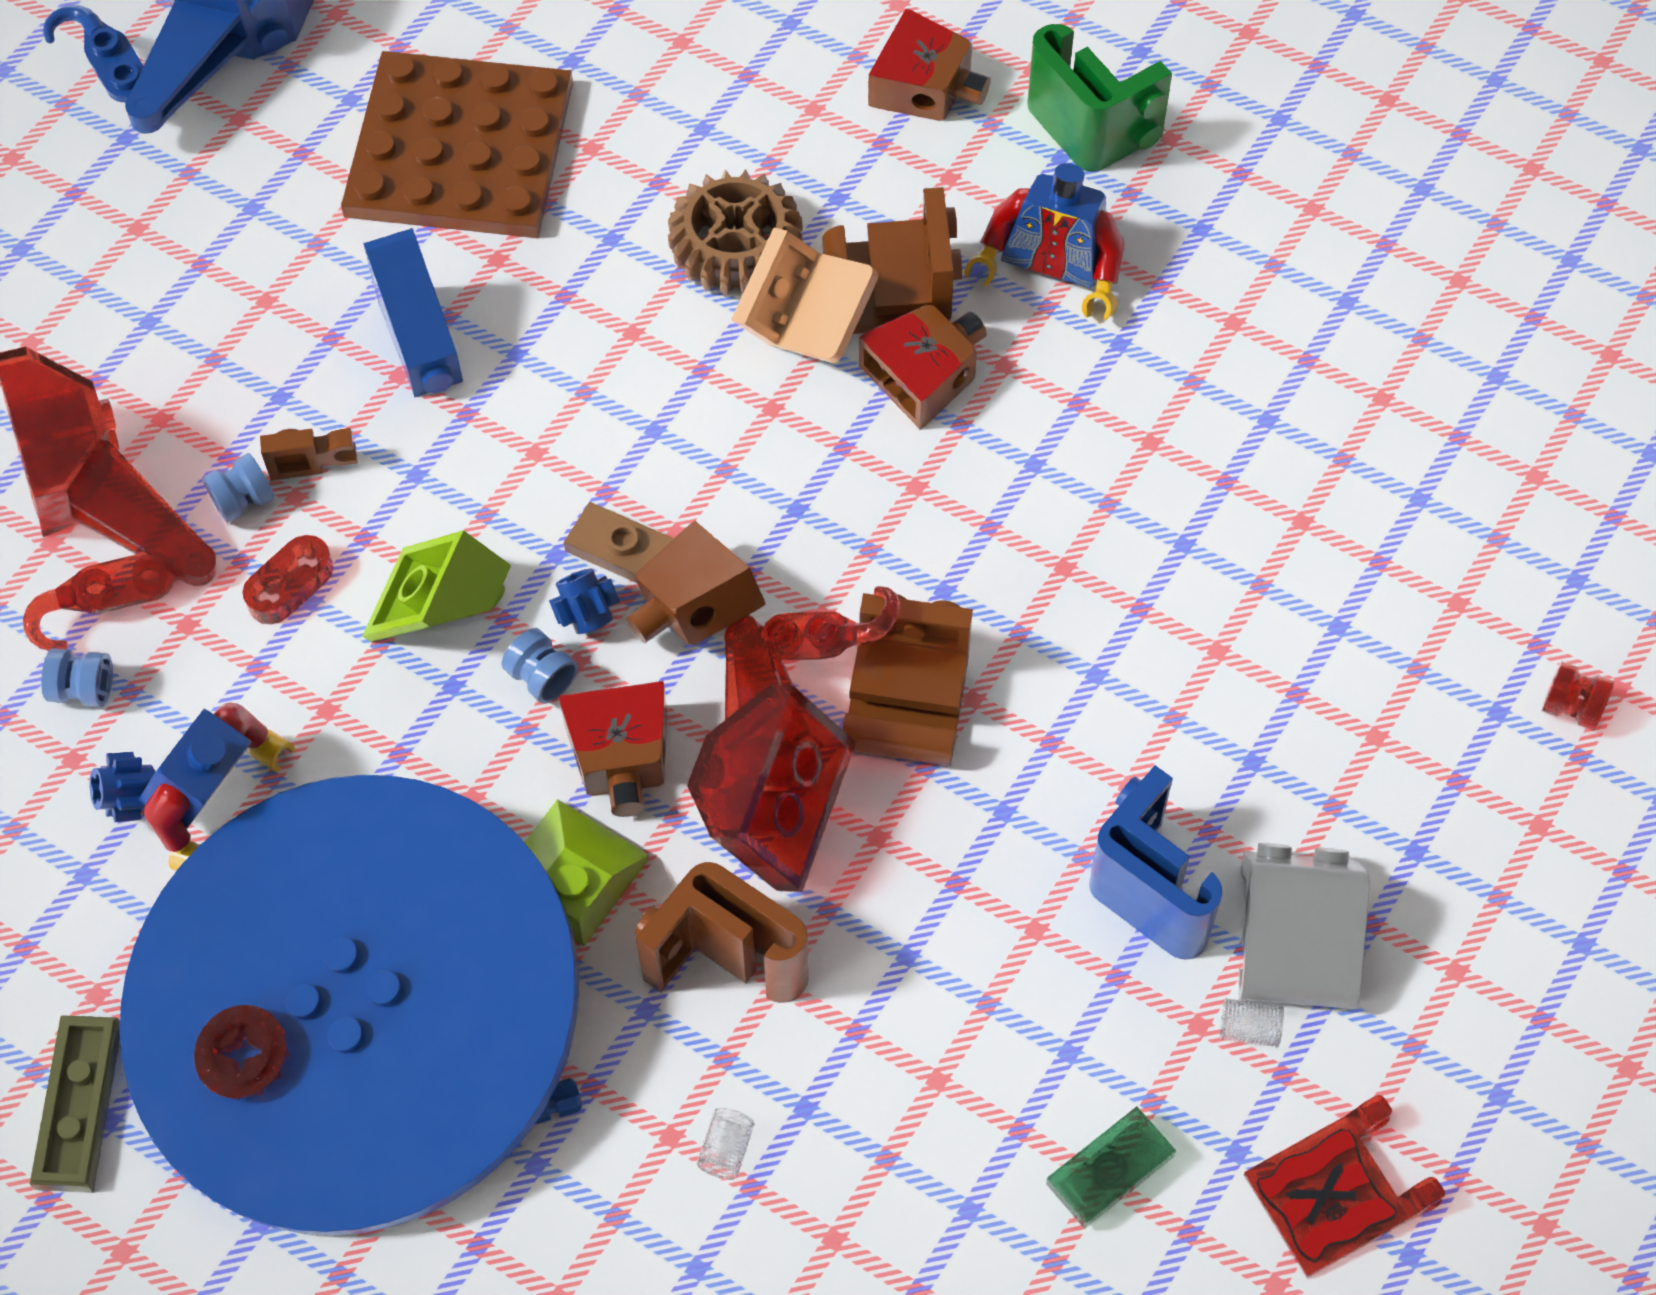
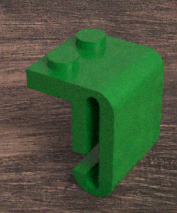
M1062 24L1045 25L1038 29L1033 36L1027 108L1069 158L1083 170L1096 172L1103 170L1139 149L1145 150L1152 147L1163 136L1173 73L1160 60L1119 82L1088 46L1075 53L1074 69L1072 70L1070 66L1074 31Z

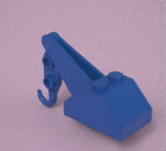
M169 0L171 10L144 66L122 32L101 21L99 16L90 8L81 5H67L51 13L44 22L43 35L45 41L52 44L55 41L54 31L60 24L69 21L80 23L84 29V52L86 58L107 94L113 100L125 103L128 118L135 131L149 134L158 131L176 110L233 56L254 60L296 41L314 0Z

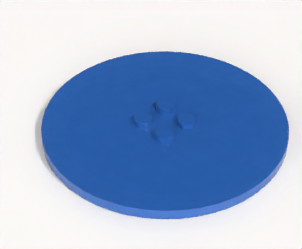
M354 775L307 783L276 794L248 808L224 824L199 845L181 864L162 889L139 932L125 974L120 1007L122 1063L128 1089L138 1116L153 1143L169 1164L188 1183L214 1202L251 1221L295 1233L336 1236L367 1233L390 1228L425 1216L454 1201L479 1184L500 1166L525 1139L543 1113L558 1085L569 1056L576 1027L579 1002V964L574 934L566 908L550 876L522 839L492 812L473 800L445 787L417 779L391 775Z

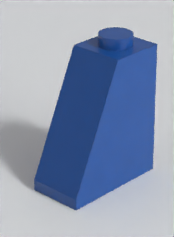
M413 228L363 243L378 304L414 398L428 393H440L452 385L463 382L458 355Z

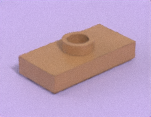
M589 501L566 537L564 548L565 552L637 583L635 580L637 572L674 538Z

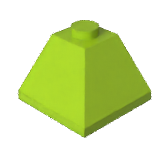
M464 530L403 547L362 637L372 642L491 611L504 595L505 586L503 583L511 565Z
M559 799L555 801L524 842L538 858L553 881L566 908L574 939L582 946L587 944L649 860V854Z

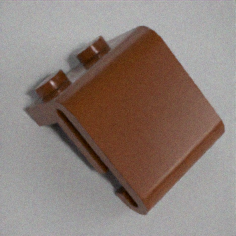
M944 187L923 188L922 219L867 223L868 241L846 243L844 225L835 226L824 233L822 237L823 254L870 265L877 270L879 275L853 334L866 333L925 305L935 306L950 321L952 317L953 280H962V258L960 249H951L950 238H957V218L955 207L946 208Z
M883 592L878 595L863 593L859 612V642L849 690L850 705L848 714L845 713L841 750L951 766L969 660L973 609L963 608L954 602L938 600L932 603L908 600L904 596L892 592Z
M704 862L694 866L660 908L653 905L645 912L635 930L643 981L660 993L695 950L745 984L756 972V950L764 956L766 997L773 1002L786 1003L793 1001L804 992L808 985V937L805 924L797 916L717 863Z

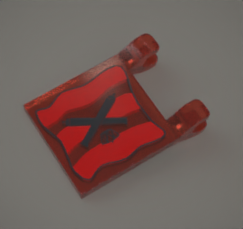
M1382 1095L1370 1098L1344 1117L1243 1173V1176L1306 1278L1322 1271L1408 1221L1440 1206L1445 1196V1190L1435 1177H1428L1397 1197L1360 1139L1383 1128L1390 1121L1392 1108Z

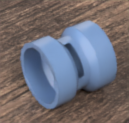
M250 453L235 459L231 470L224 472L214 470L202 477L203 484L212 502L227 524L241 517L243 510L248 505L262 506L274 499L273 491L264 473Z
M531 628L518 636L507 648L501 662L502 669L513 679L524 680L527 683L528 692L542 704L550 703L564 693L573 682L578 671V663L567 653L555 651L552 648V640L538 628Z
M51 648L45 657L42 668L41 689L43 698L46 702L66 703L70 699H79L84 706L104 707L108 701L113 680L111 656L108 653L88 652L85 656H76L70 649Z

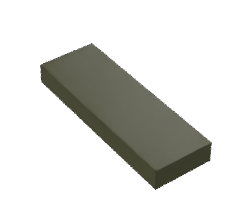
M60 1015L29 1183L34 1190L94 1192L120 1042V1020L118 1017Z

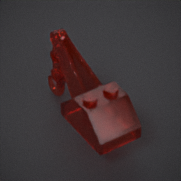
M26 346L0 352V385L42 537L74 529L77 523H80L135 554L87 566L57 588L47 590L34 597L27 605L22 619L23 630L29 641L39 649L49 651L51 648H68L67 641L52 640L47 638L41 631V619L47 613L63 609L101 614L160 599L169 593L173 584L178 580H182L192 586H203L211 582L217 571L216 555L213 549L188 526L118 451L119 444L115 432L117 428L109 398L98 400L93 381Z
M876 586L874 588V595L883 598L885 604L879 616L868 623H856L835 611L794 612L777 614L771 617L764 626L754 617L748 615L728 626L725 631V720L705 736L687 787L709 836L776 891L803 892L856 742L794 686L782 660H822L834 658L842 654L849 647L871 644L884 637L894 626L900 609L898 595L889 587Z

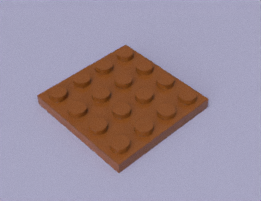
M382 51L341 202L343 217L539 238L573 86L572 70Z

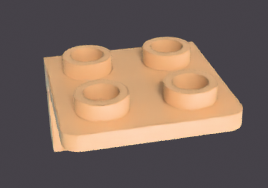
M773 228L731 321L770 346L836 363L842 358L879 275L877 270L870 265L818 253L789 231Z

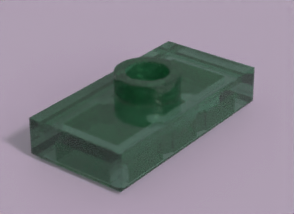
M1136 1106L1049 1175L1046 1179V1185L1079 1224L1086 1229L1174 1158L1176 1149L1139 1107Z

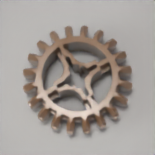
M746 168L740 177H731L725 169L721 179L714 180L705 174L702 181L703 187L689 183L686 196L677 197L674 205L675 211L670 212L668 219L670 232L668 234L669 249L672 250L677 268L685 269V275L688 277L689 282L701 279V285L705 292L715 285L720 286V291L726 297L731 288H740V291L744 293L768 239L765 240L761 236L762 229L765 226L769 225L772 229L787 230L803 241L801 233L803 221L800 212L797 211L794 197L785 196L782 183L769 186V180L765 173L755 180L750 179ZM706 225L710 228L708 230L709 236L704 240H700L697 234Z

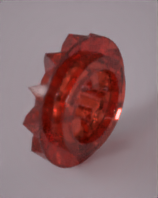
M238 1005L219 1012L203 1027L196 1041L194 1064L200 1080L213 1093L240 1101V1098L251 1095H263V1090L273 1080L281 1078L280 1069L284 1058L290 1055L286 1047L284 1035L286 1031L272 1014L257 1006ZM247 1036V1044L256 1050H260L262 1053L256 1054L255 1057L246 1058L244 1067L240 1068L238 1062L226 1057L222 1053H231V1050L240 1049L243 1040Z

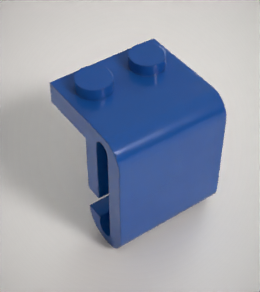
M1154 765L1142 780L1134 776L1128 781L1116 799L1115 804L1119 807L1100 828L1089 878V889L1096 900L1175 958L1187 960L1200 955L1208 944L1222 898V886L1217 876L1211 872L1202 882L1197 900H1194L1181 890L1190 855L1157 832L1163 823L1173 777Z

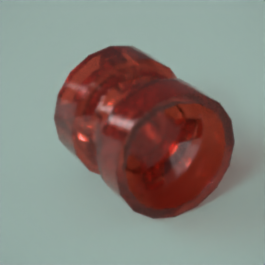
M1561 661L1541 711L1555 717L1564 714L1575 718L1578 726L1595 731L1615 681L1601 675H1596L1592 678L1580 674L1577 666Z

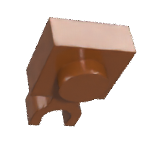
M313 428L303 430L284 429L275 434L260 436L261 454L271 481L323 474L322 465L326 464L337 466L358 464L356 444L353 442L351 428L334 430L326 435L316 437Z

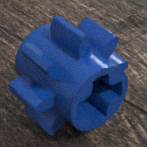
M588 568L572 573L556 582L555 585L560 596L550 599L549 603L558 624H561L562 627L572 624L576 634H584L599 629L613 620L609 607L620 603V599L611 578L607 579V576H602L597 579L593 568Z
M133 751L107 753V765L94 768L90 774L89 788L92 804L96 810H105L106 817H113L114 823L141 820V809L145 808V805L140 803L138 799L153 777L155 769L151 764H142V758L135 757Z

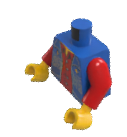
M1062 163L1055 168L1054 176L1046 174L1037 175L1031 188H1018L997 205L980 241L984 245L980 254H976L969 260L965 266L964 274L967 279L973 269V264L978 262L984 263L989 269V276L983 286L988 285L997 273L995 256L997 252H1001V261L1088 288H1092L1094 282L1097 281L1096 291L1087 295L1083 300L1082 312L1086 318L1090 317L1094 309L1093 303L1095 298H1100L1106 304L1104 320L1112 317L1118 308V301L1111 292L1112 284L1118 283L1125 242L1113 215L1106 211L1105 194L1100 190L1083 186L1085 172L1080 166L1072 163Z
M224 703L214 714L204 708L156 770L138 799L140 803L145 805L144 815L147 822L166 850L171 852L169 855V867L174 871H177L181 864L200 845L191 841V834L187 829L248 748H250L251 757L276 772L281 770L276 765L279 753L283 749L291 753L295 751L293 743L267 729L253 714L238 703Z

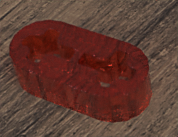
M298 536L289 541L252 574L245 582L242 591L245 605L251 617L261 624L272 625L280 623L318 591L332 576L334 569L327 544L317 536ZM302 557L308 560L316 557L317 565L314 567L307 564L299 566L298 560ZM263 592L269 595L277 593L279 599L274 603L267 599L261 602L259 595Z

